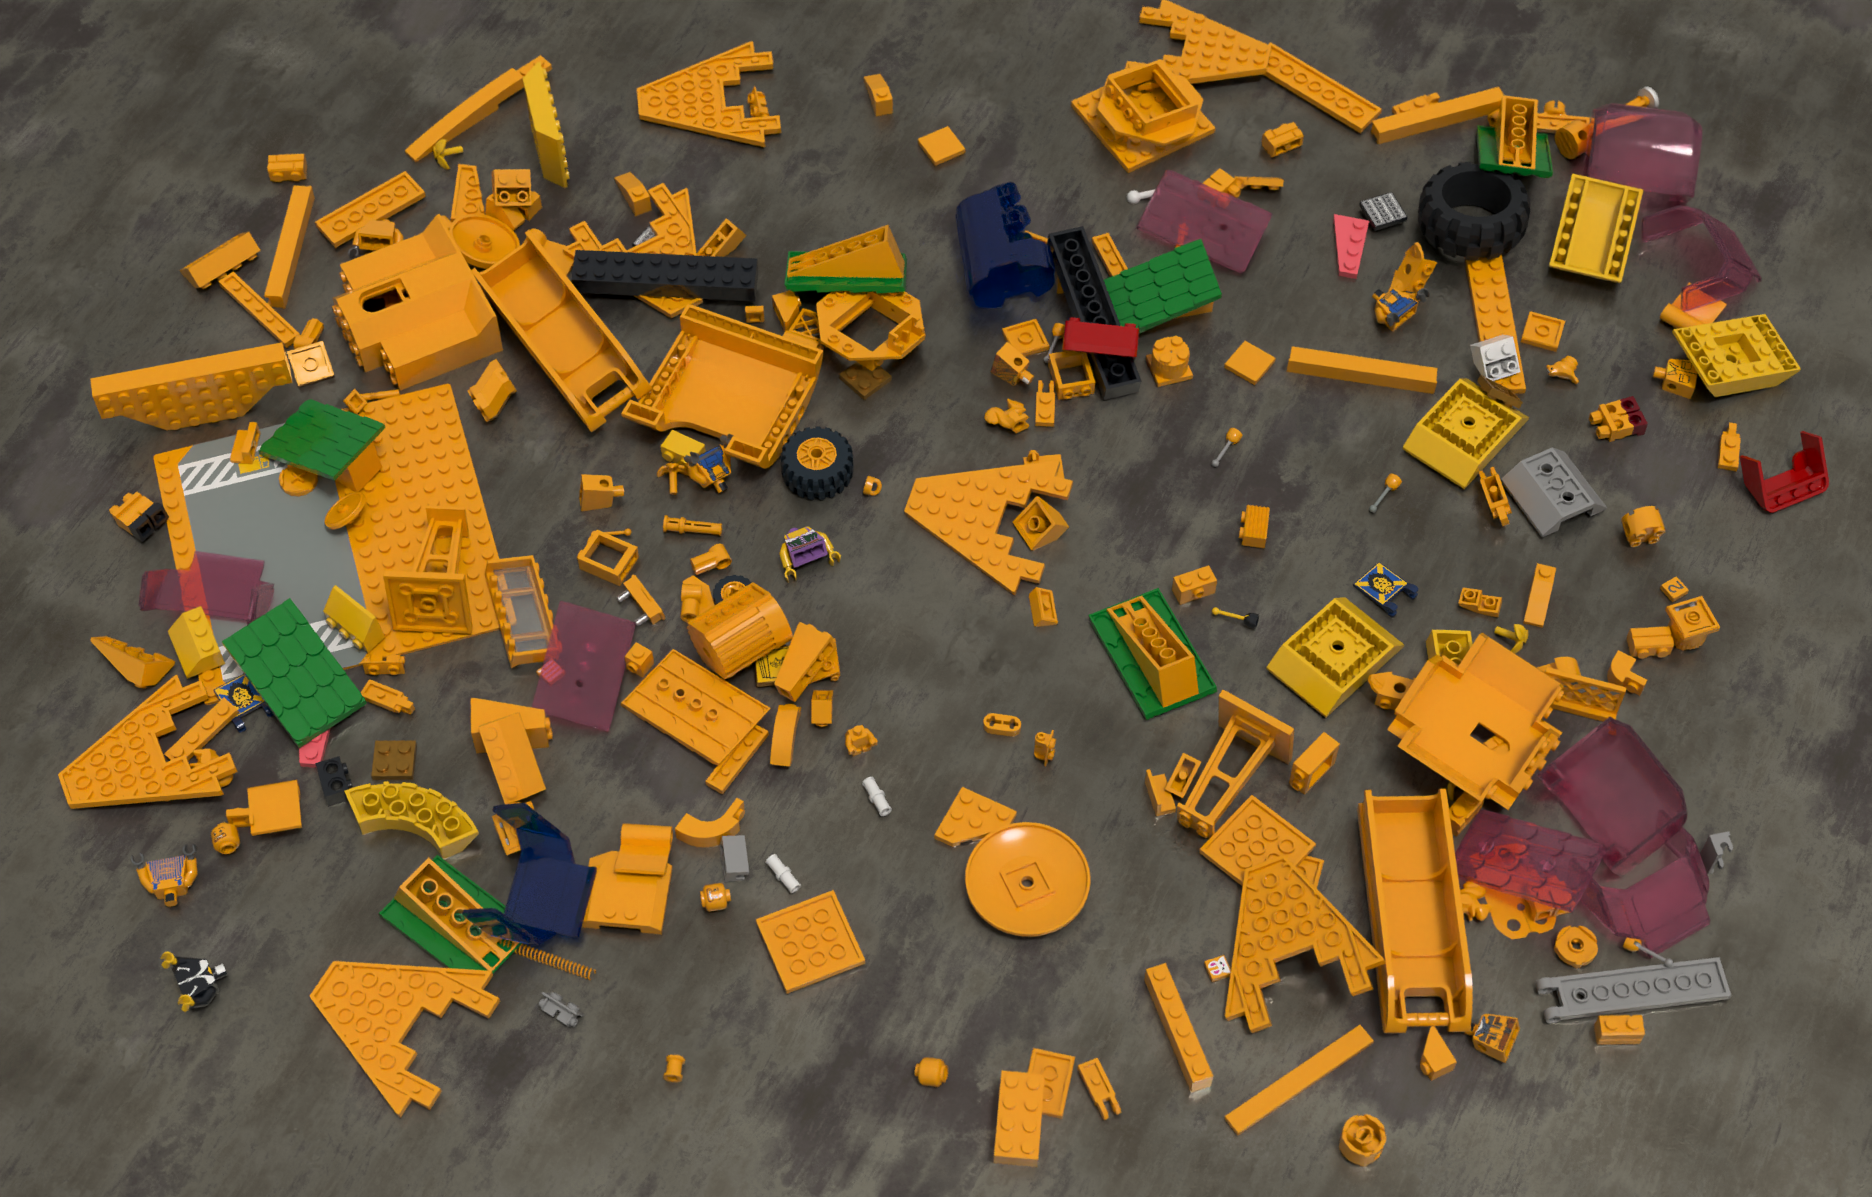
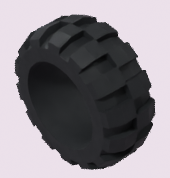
M1459 162L1458 166L1452 167L1448 165L1440 169L1424 185L1423 191L1420 194L1418 222L1427 241L1435 249L1442 248L1444 254L1454 258L1462 256L1465 257V260L1478 261L1479 258L1483 257L1490 260L1498 258L1503 252L1508 253L1524 237L1531 211L1530 199L1524 185L1520 180H1515L1512 173H1503L1498 170L1486 171L1480 169L1478 164ZM1473 205L1486 208L1494 212L1495 215L1475 217L1462 214L1452 208Z

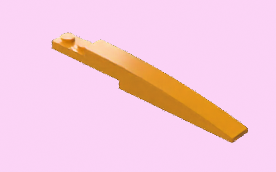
M540 55L517 71L511 68L433 125L405 150V153L415 162L421 160L433 152V146H436L439 140L446 139L447 142L498 110L499 103L524 88L523 78L537 62H541L542 69L546 68V72L552 70V65Z

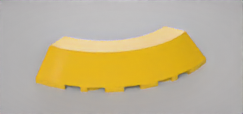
M383 782L384 784L371 785L369 783L344 791L363 835L386 829L408 831L426 839L437 849L442 859H446L462 852L479 834L466 812L464 813L454 801H450L441 793L430 788L428 790L418 787L417 784L402 782V784Z

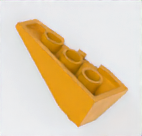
M108 636L91 637L90 640L112 665L138 688L156 685L175 665L174 660L156 652L153 655L144 653V648L127 647L128 644L126 642Z

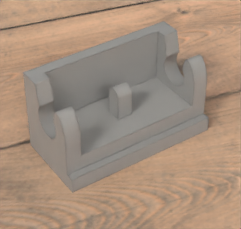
M1729 831L1709 835L1700 853L1707 874L1714 872L1716 862L1720 869L1723 868L1724 862L1721 856L1726 846L1729 852L1732 851L1733 845L1729 838Z
M745 835L722 836L719 849L724 883L745 880L744 875H749Z

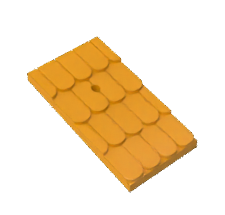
M674 649L621 702L622 707L641 720L648 722L662 733L669 735L692 752H696L717 766L725 760L771 709Z

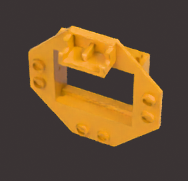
M1160 59L1143 66L1135 65L1109 74L1096 113L1097 119H1101V122L1114 134L1113 139L1115 141L1118 140L1119 144L1126 143L1128 137L1165 146L1194 134L1204 99L1184 76L1173 74ZM1154 79L1178 109L1146 120L1122 90Z
M833 291L816 303L821 344L849 361L858 362L871 371L881 366L886 359L904 358L925 340L926 334L920 300L907 292L877 294L876 291L856 293ZM870 307L899 324L889 332L888 339L873 352L840 332Z

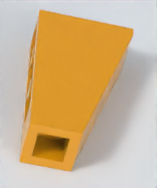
M799 622L774 683L780 695L796 702L836 648L832 640L833 637L828 632L818 631L811 624L806 625Z

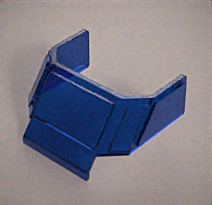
M526 803L493 806L492 811L516 829L521 848V855L505 912L503 914L495 908L465 909L462 915L490 936L524 944L540 945L556 934L579 937L597 868L575 864L569 837Z

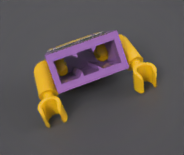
M804 527L799 530L792 528L784 536L785 543L782 544L779 555L783 568H786L785 580L788 583L789 575H793L795 581L797 580L796 571L791 568L792 566L795 568L828 554V563L831 566H834L832 558H836L840 563L841 555L839 552L833 551L834 547L825 533L814 531L810 527Z

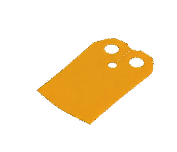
M1525 844L1497 847L1470 857L1478 879L1486 886V902L1493 905V908L1490 909L1493 923L1502 934L1510 939L1525 938L1530 932H1538L1540 934L1553 929L1556 916L1547 918L1545 924L1533 922L1530 905L1525 900L1528 894L1526 890L1528 881L1536 879L1540 887H1544ZM1523 904L1525 909L1518 910L1517 905ZM1511 919L1519 921L1520 929L1511 931L1507 927V922Z

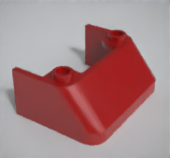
M1069 317V321H1065L1062 352L1067 350L1133 357V359H1136L1139 328H1136V324L1125 323V326L1080 322V318Z
M1805 431L1800 432L1803 450L1794 454L1792 458L1793 469L1766 480L1763 477L1761 461L1744 455L1739 456L1744 484L1763 510L1773 513L1827 490L1829 477L1821 436Z

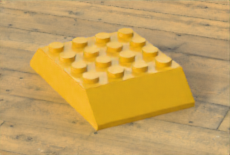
M1572 174L1549 267L1621 283L1643 189Z

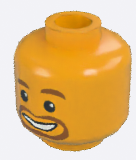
M220 823L211 831L213 848L217 852L230 854L239 847L240 838L235 825Z
M723 883L705 885L703 891H700L702 908L705 907L708 912L724 910L727 908V902L731 901L730 890L725 889Z

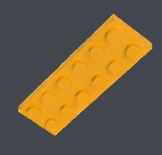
M404 171L315 221V225L336 248L354 238L357 229L365 226L370 220L382 221L423 199L426 197V194L413 178Z

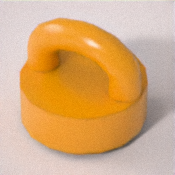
M868 475L863 494L869 496L878 495L882 488L881 481ZM873 482L877 483V489L875 491H871Z

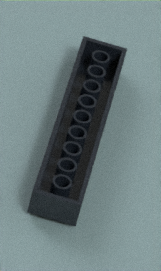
M1081 226L1050 233L1046 246L1073 318H1080V322L1121 326L1084 227ZM1087 353L1103 400L1139 392L1142 381L1133 357Z
M575 250L571 282L579 293L755 301L758 281L757 258Z

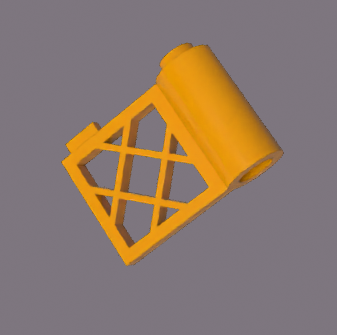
M803 308L789 331L786 330L783 337L821 350L824 349L820 339L812 336L819 333L817 312ZM806 315L812 317V320L804 321L803 317ZM816 324L817 328L809 330L807 327ZM804 327L805 331L803 332L795 331L797 328Z

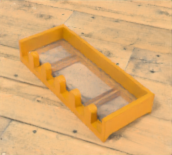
M534 556L487 560L485 576L510 667L513 668L520 664L556 660L557 662L559 654L562 653V644L557 640L556 625L553 626L552 623L553 613L551 609H548V596L544 594V582L539 577V564L535 563Z

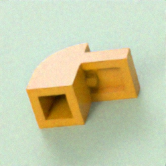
M1618 650L1607 673L1608 682L1627 687L1626 689L1629 692L1640 696L1648 680L1631 672L1636 659Z

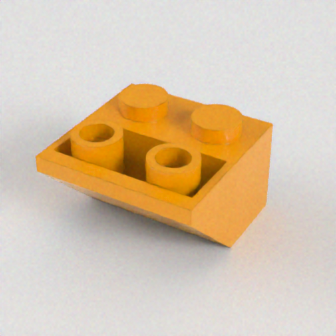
M501 169L492 171V191L495 206H532L530 169Z

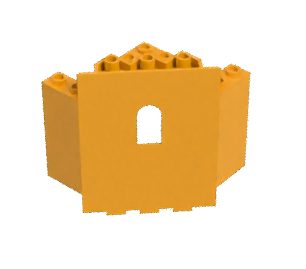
M1480 633L1460 664H1457L1445 655H1442V657L1435 655L1427 660L1395 709L1394 714L1396 718L1387 730L1402 739L1398 744L1399 748L1480 802L1485 798L1488 800L1491 798L1509 810L1523 789L1528 790L1533 782L1531 777L1535 771L1542 770L1547 762L1545 757L1550 750L1554 752L1560 744L1558 739L1563 732L1543 720V717L1546 719L1553 711L1551 705L1554 701L1559 702L1565 693L1562 691L1564 685L1484 633ZM1479 723L1505 740L1509 745V752L1498 754L1471 737L1470 734Z

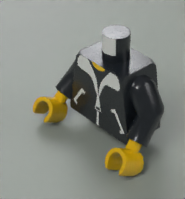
M164 952L160 958L162 960L165 959L162 963L163 968L166 969L171 964L173 965L172 971L182 992L177 1004H183L181 1009L184 1012H187L189 1009L208 1006L220 991L216 980L228 975L223 963L210 968L206 959L174 957L171 952Z

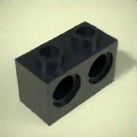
M338 756L315 763L328 807L348 801L344 791L353 788L351 779L347 780L345 776L349 774L346 762L342 763Z

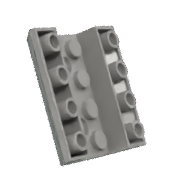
M1553 447L1520 461L1501 479V483L1541 537L1558 531L1562 521L1585 511L1590 516H1593L1607 509L1606 505L1564 451ZM1542 468L1549 469L1551 472H1543ZM1563 496L1570 497L1572 500L1566 501L1563 499Z

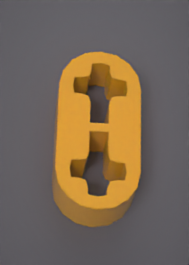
M990 713L984 717L983 728L990 734L1013 737L1020 733L1021 721L1015 716ZM991 721H995L994 726H990ZM1011 724H1015L1014 729H1010Z

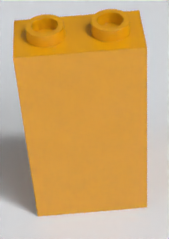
M471 698V735L476 753H487L478 729L480 725L518 712L521 715L532 749L549 748V740L553 739L550 717H546L545 710Z

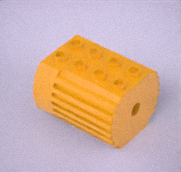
M754 582L687 622L688 634L701 660L709 669L723 679L733 677L738 671L750 666L754 661L766 656L770 651L780 648L793 638L788 620L775 598L772 597L770 592Z

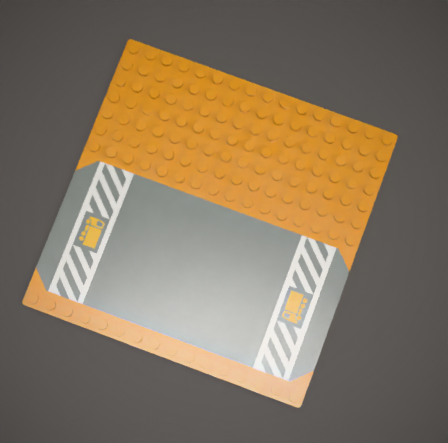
M443 384L369 402L357 413L359 416H366L385 425V429L373 440L382 468L359 491L366 497L365 505L360 511L359 516L351 525L346 524L334 530L329 529L325 525L326 514L339 499L354 491L336 480L318 475L317 486L312 492L303 496H291L282 490L279 482L280 472L283 469L285 470L288 464L262 456L258 452L261 445L270 439L274 432L285 423L259 429L261 434L253 464L232 463L230 461L236 435L154 455L163 507L169 516L166 522L185 612L202 606L225 662L221 666L198 674V678L202 680L209 699L204 701L205 705L219 702L218 697L213 691L214 689L244 674L223 646L222 641L289 598L304 615L310 626L344 670L362 666L364 657H368V655H383V660H385L387 655H404L500 630L485 576L487 560L499 559L450 384ZM348 407V408L341 409V410L346 411V412H347V411L352 412L349 407ZM426 505L465 507L469 537H462L458 574H465L473 625L472 634L393 630L383 578L384 570L412 571L428 528ZM437 535L431 554L448 555L452 536ZM429 562L425 572L446 573L448 563ZM497 574L500 591L508 590L504 574ZM335 585L377 618L385 638L369 653L363 649L359 650L356 648L350 638L345 639L336 627L331 628L325 620L327 618L323 610ZM510 597L503 598L511 627L515 626L517 620Z

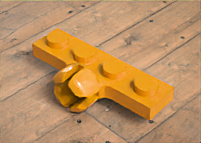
M1552 100L1545 104L1544 113H1537V132L1556 133L1559 128L1574 120L1583 121L1587 125L1590 123V117L1566 115L1563 102L1557 101V108H1555V101Z

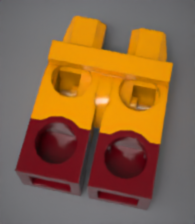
M1634 396L1601 404L1597 411L1591 412L1589 415V421L1592 425L1598 423L1601 425L1596 428L1598 439L1607 438L1609 442L1633 434L1637 436L1645 435L1648 425Z

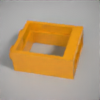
M1063 351L1049 354L1048 367L1054 381L1058 400L1088 396L1095 393V380L1086 352ZM1083 365L1087 380L1062 384L1058 369Z
M596 530L594 535L589 537L585 548L578 553L577 560L579 569L620 586L638 560L639 553L637 546ZM599 544L624 554L614 569L590 559Z
M1323 732L1293 763L1289 779L1292 788L1305 795L1335 764L1340 743Z

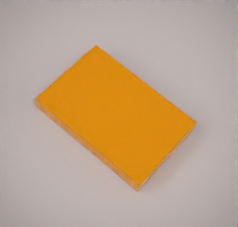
M1033 1048L1028 1073L1045 1074L1042 1115L1062 1119L1075 1057Z

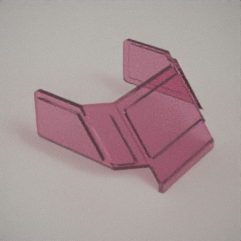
M1677 205L1642 218L1643 242L1704 223L1725 259L1718 275L1684 286L1681 289L1682 311H1690L1745 292L1753 276L1757 282H1761L1762 278L1734 231L1729 229L1726 224L1699 209Z
M195 551L190 570L165 568L145 571L142 575L139 606L140 611L159 609L182 612L202 606L205 615L245 620L248 626V624L268 612L275 589L273 588V583L260 580L264 568V560Z
M1664 809L1658 812L1656 836L1679 858L1678 860L1625 890L1600 886L1574 859L1569 861L1567 879L1568 888L1616 936L1644 940L1646 948L1656 954L1661 953L1710 924V918L1705 907L1707 893L1709 892V877L1695 839Z

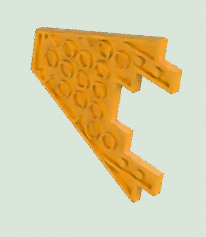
M1162 0L1159 9L1142 7L1139 23L1171 27L1170 38L1185 40L1181 57L1164 55L1162 61L1173 74L1184 76L1190 84L1266 74L1272 46L1168 0ZM1127 61L1125 69L1135 65L1143 66L1146 63ZM1154 79L1138 84L1139 91L1161 88Z
M750 41L637 88L639 119L712 135L717 138L765 147L764 134L781 133L779 115L744 118L743 105L726 107L724 86L741 85L739 72L773 69L772 52L754 53L753 41Z
M661 183L648 190V194L663 215L650 222V227L655 233V237L629 250L624 248L618 238L605 245H601L587 223L583 221L569 228L570 234L576 242L564 247L563 253L573 260L575 250L697 256L688 189L685 188L672 195L665 184ZM633 295L669 318L681 314L687 304L697 306L703 303V299Z
M1058 460L916 478L904 513L1011 594L1016 595L1021 580L1040 584L1045 564L1009 555L1014 538L997 534L1006 506L1010 504L1026 508L1031 492L1068 501L1073 481L1056 477L1060 467V461Z
M178 675L173 676L62 770L58 776L69 807L75 809L224 795L218 780L238 772L230 753L191 769L186 755L166 762L158 737L176 730L172 714L209 699L202 680L183 687Z
M1285 855L1246 868L1244 873L1225 1018L1230 1021L1245 1015L1252 1033L1272 1026L1261 988L1281 981L1276 962L1314 948L1320 966L1340 960L1352 996L1373 990L1367 970L1386 964L1384 958Z
M343 961L332 962L309 996L400 1118L411 1101L430 1110L442 1092L439 1087L407 1071L418 1054L415 1050L401 1043L423 1009L442 1018L452 1001H455L489 1019L500 1002L499 997L484 990L493 977L491 971Z

